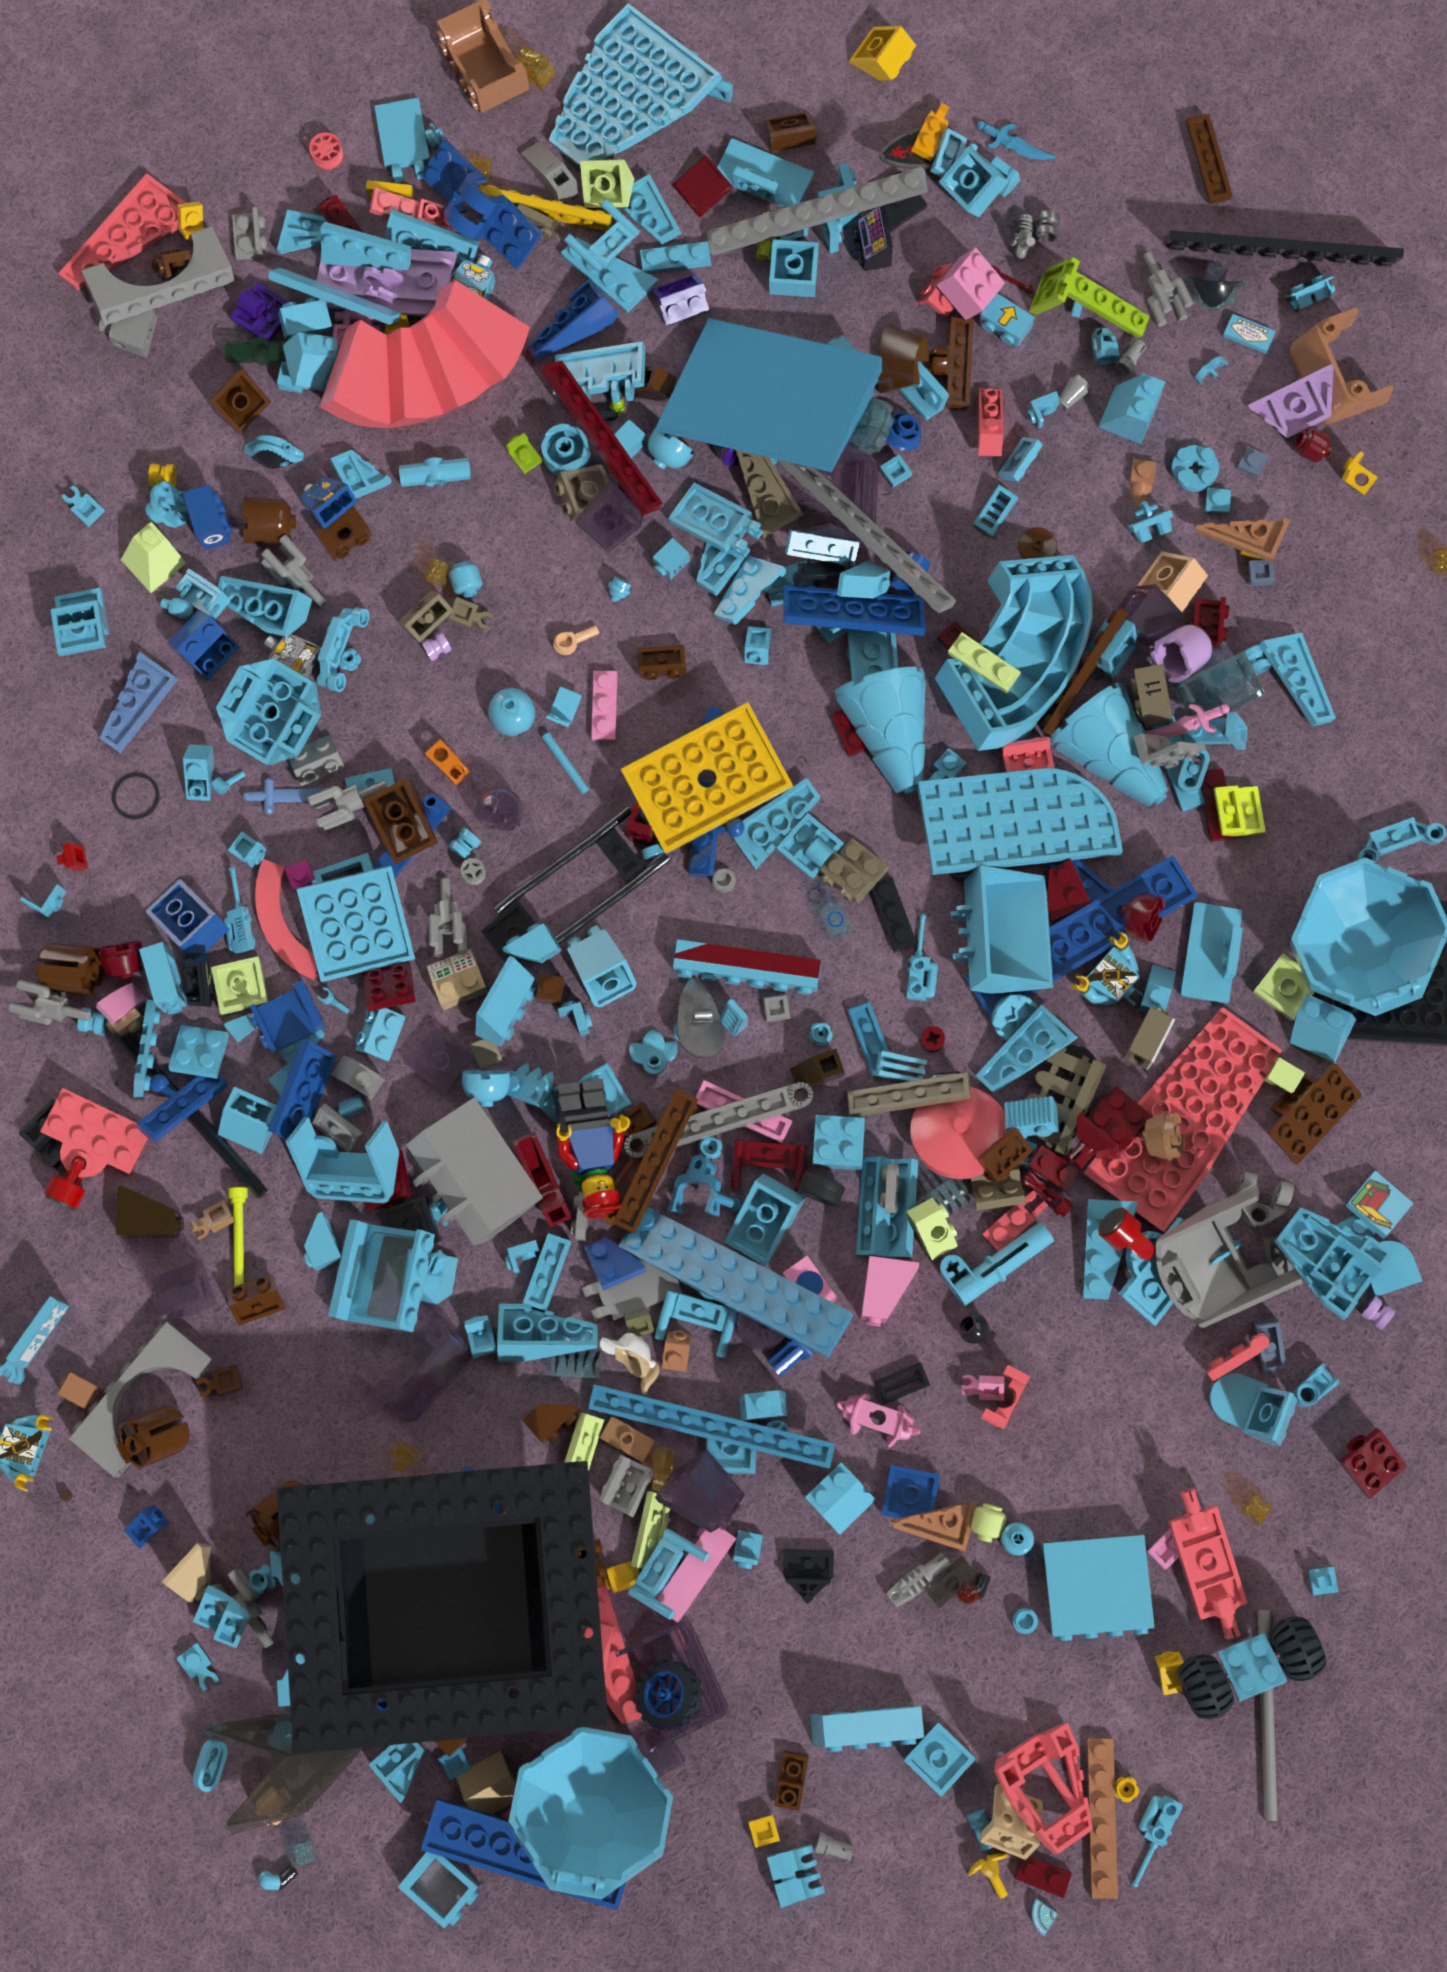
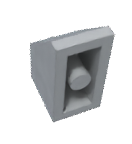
M343 1055L331 1073V1076L369 1100L373 1099L384 1082L380 1075L346 1055Z

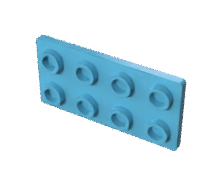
M735 139L730 140L717 167L733 187L783 208L796 205L802 201L814 176V172Z
M1198 902L1194 904L1180 993L1182 997L1224 1004L1229 1003L1232 980L1237 972L1243 928L1240 927L1242 910Z

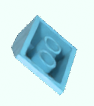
M763 1173L755 1180L724 1243L767 1267L795 1220L806 1197Z

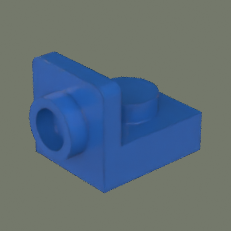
M152 1505L141 1511L124 1531L141 1549L170 1522L160 1509Z

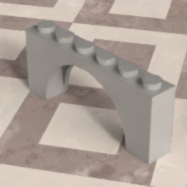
M213 227L191 233L194 248L189 264L178 276L162 284L153 286L128 284L113 276L104 263L82 270L86 287L103 325L116 323L131 316H136L234 282L231 264Z
M172 1323L160 1324L154 1330L152 1340L148 1344L144 1343L136 1353L138 1355L132 1363L129 1362L123 1367L120 1372L122 1376L116 1383L112 1382L108 1385L100 1402L96 1401L89 1408L87 1418L83 1422L79 1421L71 1431L73 1434L69 1439L113 1477L119 1478L131 1464V1462L127 1464L124 1462L117 1448V1444L120 1443L119 1430H117L118 1409L128 1387L142 1375L164 1368L182 1370L195 1379H200L216 1361Z

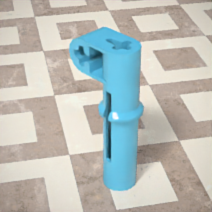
M1038 1222L993 1256H986L985 1262L972 1271L959 1256H946L940 1265V1276L963 1306H966L999 1281H1006L1007 1275L1053 1243L1054 1239L1047 1228L1041 1222ZM950 1265L952 1268L957 1266L958 1277L964 1272L966 1275L953 1284L952 1281L955 1280V1273L953 1271L948 1273V1266Z

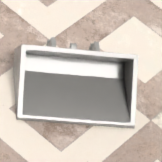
M475 1097L423 1130L406 1145L424 1171L413 1181L414 1186L423 1185L431 1181L438 1192L432 1197L433 1201L438 1203L443 1199L450 1210L439 1219V1223L443 1225L456 1219L474 1246L493 1239L543 1198Z

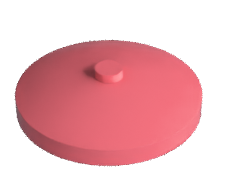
M970 1087L971 1099L917 1107L912 1116L910 1138L915 1154L928 1169L947 1178L969 1179L986 1173V1170L977 1158L1007 1133L1005 1129V1113L1001 1106L990 1095L973 1087Z

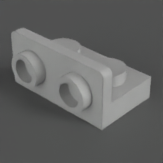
M252 207L253 213L232 215L236 260L264 257L263 249H267L266 236L262 235V228H266L264 214H260L258 207Z

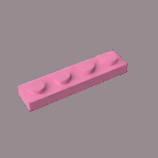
M704 1080L696 1096L698 1099L696 1105L711 1110L743 1100L744 1098ZM778 1115L744 1127L776 1142L783 1143L792 1120Z

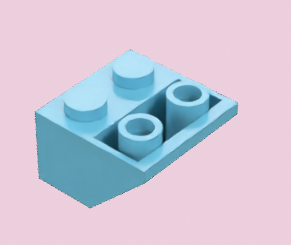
M234 1087L223 1109L218 1135L263 1154L272 1135L268 1128L277 1105Z

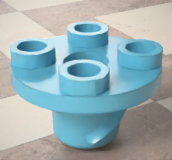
M166 481L155 485L150 493L151 502L145 508L149 520L155 524L163 522L172 528H178L187 523L188 509L183 491H178Z

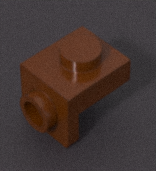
M640 1102L623 1115L630 1120L628 1129L624 1131V1137L628 1138L630 1135L649 1129L657 1123L645 1102Z

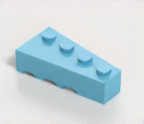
M921 1706L857 1710L854 1713L831 1712V1715L810 1714L813 1746L827 1748V1752L842 1751V1746L852 1745V1750L866 1749L868 1743H876V1747L892 1746L891 1741L900 1740L901 1745L916 1744V1739L924 1738Z

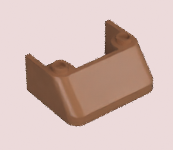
M1357 307L1323 319L1297 338L1290 347V356L1301 379L1330 364L1334 367L1332 416L1323 421L1326 424H1331L1384 405L1388 402L1394 390L1391 385L1370 393L1367 385L1361 380H1352L1345 383L1328 343L1335 341L1339 337L1341 330L1352 327L1359 312Z

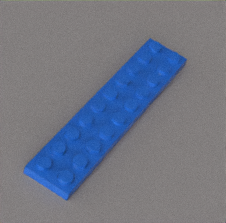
M1174 855L1049 927L1053 982L1116 946L1109 939L1114 937L1119 941L1120 935L1118 931L1125 933L1128 938L1130 937L1124 929L1121 910L1125 903L1129 904L1137 895L1152 894L1164 898L1165 911L1160 910V918L1167 916L1199 896ZM968 975V976L965 977V980L967 981L968 985L970 986L969 975ZM1041 989L994 994L973 991L988 1018L992 1019L994 1006L1001 998L1009 994H1022L1029 997Z

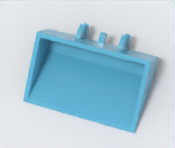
M980 865L964 879L965 905L956 906L957 911L950 912L953 919L966 921L967 928H959L958 934L961 937H967L968 947L959 948V953H954L953 959L960 963H969L970 990L994 994L1053 988L1046 877Z

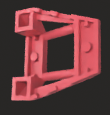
M1063 1723L1031 1736L998 1758L994 1768L1004 1794L1012 1808L1042 1844L1053 1854L1061 1853L1093 1830L1087 1797L1084 1798L1081 1780H1084L1083 1770H1079L1077 1756H1080L1079 1747L1068 1723ZM1064 1756L1073 1794L1049 1759L1062 1758ZM1039 1765L1043 1767L1071 1809L1048 1826L1043 1822L1020 1787L1026 1782L1023 1776Z

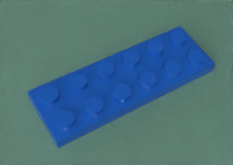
M783 585V623L925 635L926 623L924 599L922 597L882 594L875 598L840 597L837 595V589Z

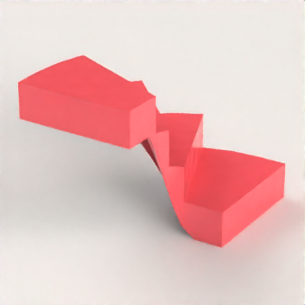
M454 280L440 288L434 308L427 316L411 327H400L386 335L362 320L348 326L319 407L342 420L358 426L375 428L408 426L442 416L476 399L487 388L507 377L520 356L530 327Z

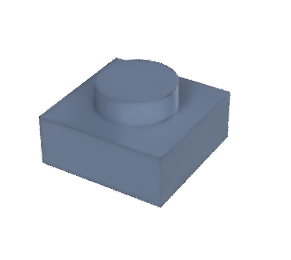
M1248 446L1237 469L1259 478L1269 456Z
M1252 560L1248 562L1250 586L1274 585L1273 562L1267 560Z

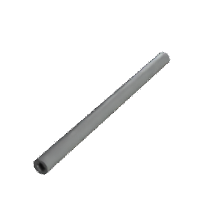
M1257 1610L1258 1635L1265 1633L1271 1645L1270 1610ZM1272 1688L1260 1693L1265 1821H1278Z

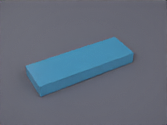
M869 1001L847 1009L871 1075L876 1077L878 1052H889ZM884 1058V1061L893 1063V1060ZM887 1067L882 1068L883 1071L887 1072L895 1070Z

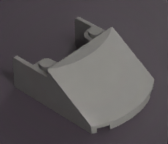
M1257 1185L1218 1203H1210L1159 1237L1156 1241L1157 1268L1167 1294L1185 1316L1190 1317L1202 1328L1303 1283V1278L1296 1269L1278 1276L1275 1269L1266 1263L1248 1268L1241 1254L1235 1248V1243L1226 1227L1239 1220L1241 1208L1259 1200V1188ZM1227 1249L1230 1250L1231 1254L1211 1266L1214 1257Z

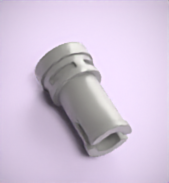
M1134 339L1127 352L1115 363L1116 368L1124 374L1130 375L1137 364V360L1146 349L1145 343L1139 339Z
M820 1832L814 1853L826 1856L830 1854L850 1861L854 1845L834 1840L831 1836Z

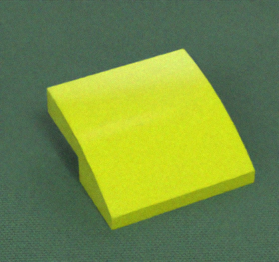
M1258 786L1214 788L1222 835L1252 836L1262 835L1266 832Z

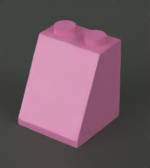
M869 1256L861 1320H866L865 1325L880 1327L881 1323H886L919 1268L918 1262Z

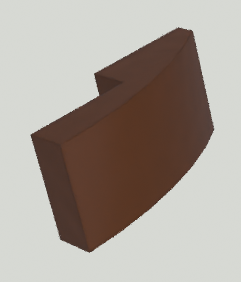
M784 1750L774 1806L800 1810L809 1755Z

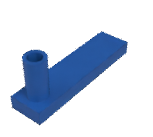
M433 793L424 798L423 805L434 831L452 808ZM386 850L373 867L377 869L391 865L396 879L412 857L395 865L388 850Z

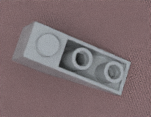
M540 141L521 152L522 157L555 200L564 203L578 194L576 179L563 162Z

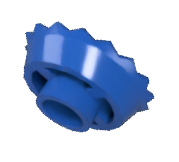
M906 412L892 413L885 416V419L881 421L880 430L882 431V437L886 439V443L890 444L893 449H899L901 452L905 450L910 452L912 449H917L918 444H921L920 423L911 414Z

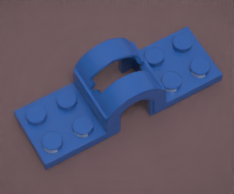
M448 140L442 141L420 176L447 202L443 208L445 219L456 231L468 238L475 240L485 238L515 269H519L544 233L506 196L490 197L484 194L477 185L485 183L487 178ZM463 200L471 208L483 214L482 221H478L475 224L462 215V213H466L468 210L462 204Z

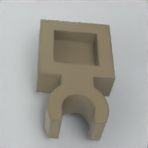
M456 597L452 608L454 611L450 614L448 621L469 629L472 623H474L480 630L487 631L489 626L482 624L481 619H491L493 615L486 611L476 612L479 605Z

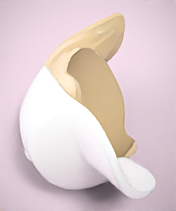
M632 1333L624 1334L618 1341L601 1338V1349L608 1354L614 1355L615 1359L622 1362L631 1374L641 1378L640 1389L642 1394L646 1396L649 1387L659 1374V1365L651 1358L648 1344L642 1337Z

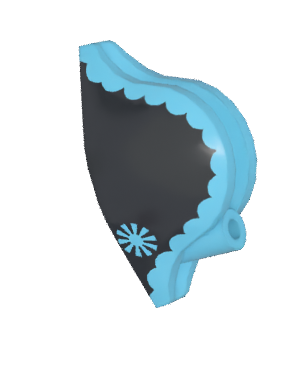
M275 434L258 436L254 441L245 444L244 453L262 466L271 469L282 468L300 462L304 457V453L282 436Z

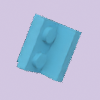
M1126 619L1097 667L1103 669L1104 676L1112 682L1138 645L1136 628L1133 622ZM1106 621L1084 651L1082 657L1088 651L1092 653L1096 647V644L1093 643L1100 631L1105 632L1109 626Z

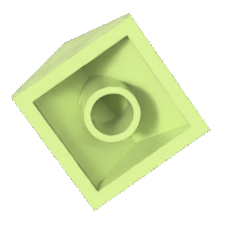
M624 159L580 161L585 208H602L601 205L605 200H608L615 207L629 206L634 177Z

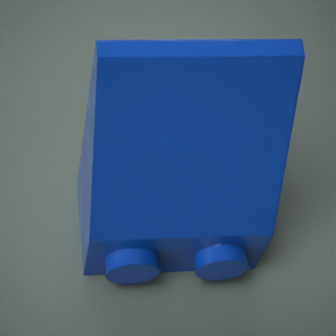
M181 879L145 911L185 953H205L230 930Z

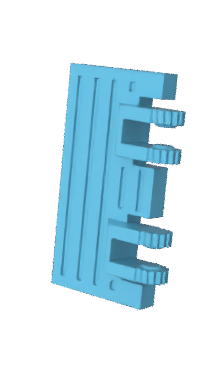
M643 341L555 355V362L561 360L564 362L590 401L591 394L609 392L610 382L611 396L614 403L620 402L621 386H625V397L628 401H633L636 387L644 386L645 345ZM553 390L554 397L556 398V400L559 399V397Z

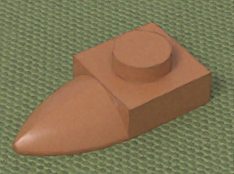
M1133 459L1130 492L1138 507L1151 493L1157 462Z

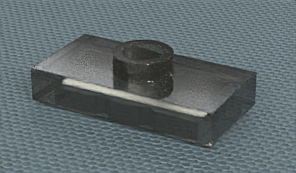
M961 1556L923 1589L940 1608L972 1581L977 1574L964 1557Z

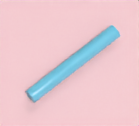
M549 732L543 735L542 739L580 793L584 794L587 792L589 787Z

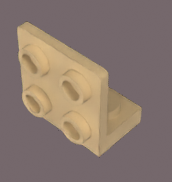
M997 1784L994 1790L992 1821L980 1833V1842L1026 1860L1040 1845V1840L1012 1808L1001 1785ZM1026 1795L1042 1819L1043 1802Z

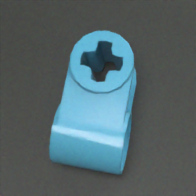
M1324 1362L1318 1365L1293 1391L1297 1398L1296 1405L1304 1408L1315 1404L1340 1383V1380L1338 1378L1335 1379L1325 1368L1326 1364ZM1302 1389L1310 1392L1311 1399L1309 1402L1301 1398L1300 1393Z

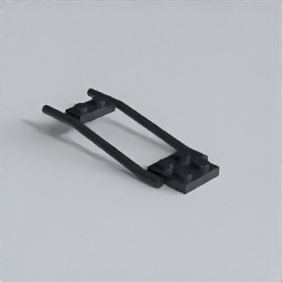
M628 806L493 907L499 916L483 928L481 932L505 963L510 956L502 949L507 945L506 942L512 937L525 935L528 933L527 929L536 924L518 899L596 843L626 880L627 884L554 936L559 945L631 893L671 861L664 853L646 868L618 833L615 827L631 814V809ZM514 957L519 963L523 960L522 958Z

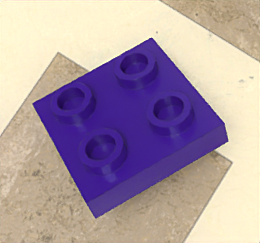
M257 282L251 290L246 289L240 294L237 300V308L230 315V319L268 345L281 329L278 312L280 308H283L282 305L288 302Z

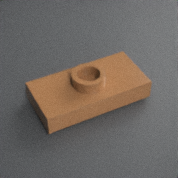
M613 1416L600 1436V1439L642 1463L655 1443V1440Z

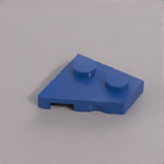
M607 1237L584 1247L603 1291L647 1272L642 1262L618 1247L616 1243Z

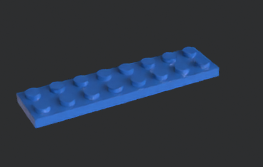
M437 1797L421 1850L549 1889L509 1829V1819ZM626 1883L602 1900L564 1892L559 1893L618 1911Z

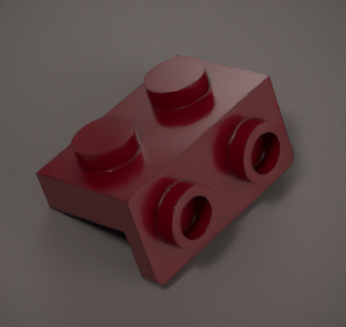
M1221 597L1219 601L1195 599L1192 625L1204 630L1211 640L1212 649H1219L1222 641L1226 642L1228 628L1224 627V619H1228L1229 605H1225L1226 597Z

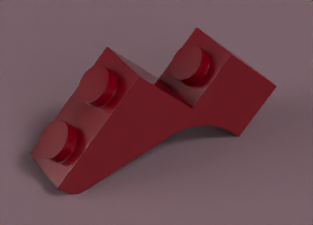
M535 1131L513 1140V1145L525 1172L543 1197L538 1203L549 1228L571 1219L572 1217Z

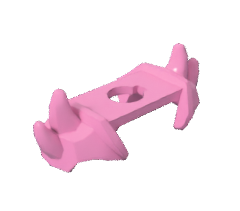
M866 1393L849 1396L845 1401H838L836 1404L841 1410V1416L850 1423L852 1435H855L860 1430V1425L889 1434L887 1435L886 1443L888 1447H892L897 1440H907L912 1435H919L921 1433L919 1427L915 1425L914 1417L905 1410L904 1406L898 1405L897 1410L873 1403L868 1401L870 1400V1395ZM876 1410L883 1411L886 1415L885 1422L881 1425L874 1424L871 1418H869L870 1412L873 1413Z

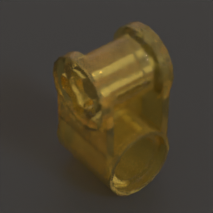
M524 47L520 51L518 61L519 63L522 62L527 72L528 82L530 85H536L540 88L539 91L542 92L557 75L556 70L551 65L546 54L536 53L530 47Z

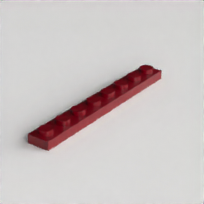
M561 360L543 366L541 373L640 514L643 516L659 510L663 505L662 501L564 362Z

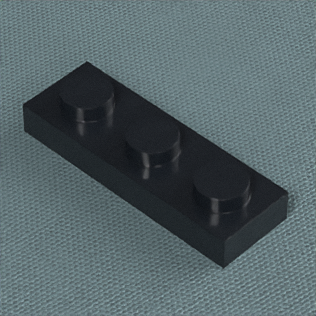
M893 877L877 882L871 889L894 953L916 946L917 942Z

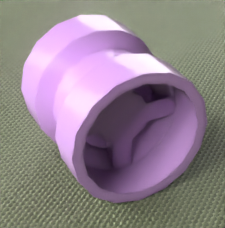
M441 630L434 633L433 638H425L420 642L431 662L438 659L440 653L447 654L452 651Z
M1374 1296L1367 1304L1369 1305L1368 1308H1364L1360 1315L1366 1320L1370 1319L1373 1321L1374 1326L1381 1331L1389 1323L1396 1311L1390 1306H1384L1382 1300Z

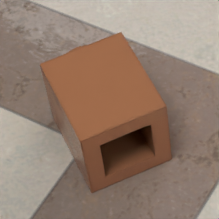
M70 1372L68 1376L65 1375L62 1378L58 1387L60 1389L58 1395L82 1408L89 1409L101 1387Z

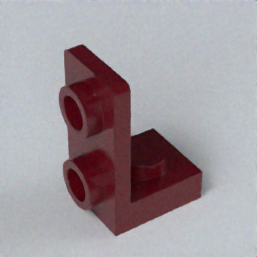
M336 194L330 195L313 208L315 213L323 216L327 223L362 232Z

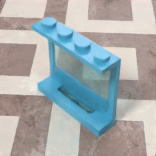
M350 1219L328 1316L344 1321L413 1332L417 1322L418 1308L423 1295V1286L428 1272L435 1235L419 1229L417 1231L370 1225Z

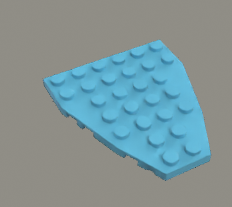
M628 3L596 36L594 40L595 46L591 54L587 53L584 59L586 63L582 71L577 72L562 102L564 104L561 115L557 116L556 126L551 132L549 141L552 146L578 167H580V161L603 160L630 148L691 112L722 80L719 72Z

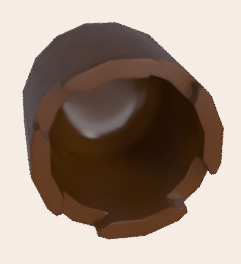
M244 497L243 518H248V523H245V528H243L245 544L281 543L279 540L284 535L290 537L291 528L296 529V514H291L290 506L284 500Z

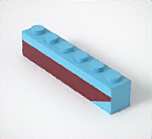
M677 939L673 971L678 973L677 976L683 978H692V975L702 976L701 979L705 981H716V978L726 979L725 983L739 985L741 981L748 982L749 986L754 988H763L764 985L773 986L774 990L786 992L788 988L797 989V993L803 995H811L812 992H817L821 967L820 959Z

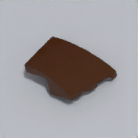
M893 325L885 326L879 349V356L882 357V372L878 378L879 393H889L920 385L918 362L924 363L929 361L926 337L895 328Z

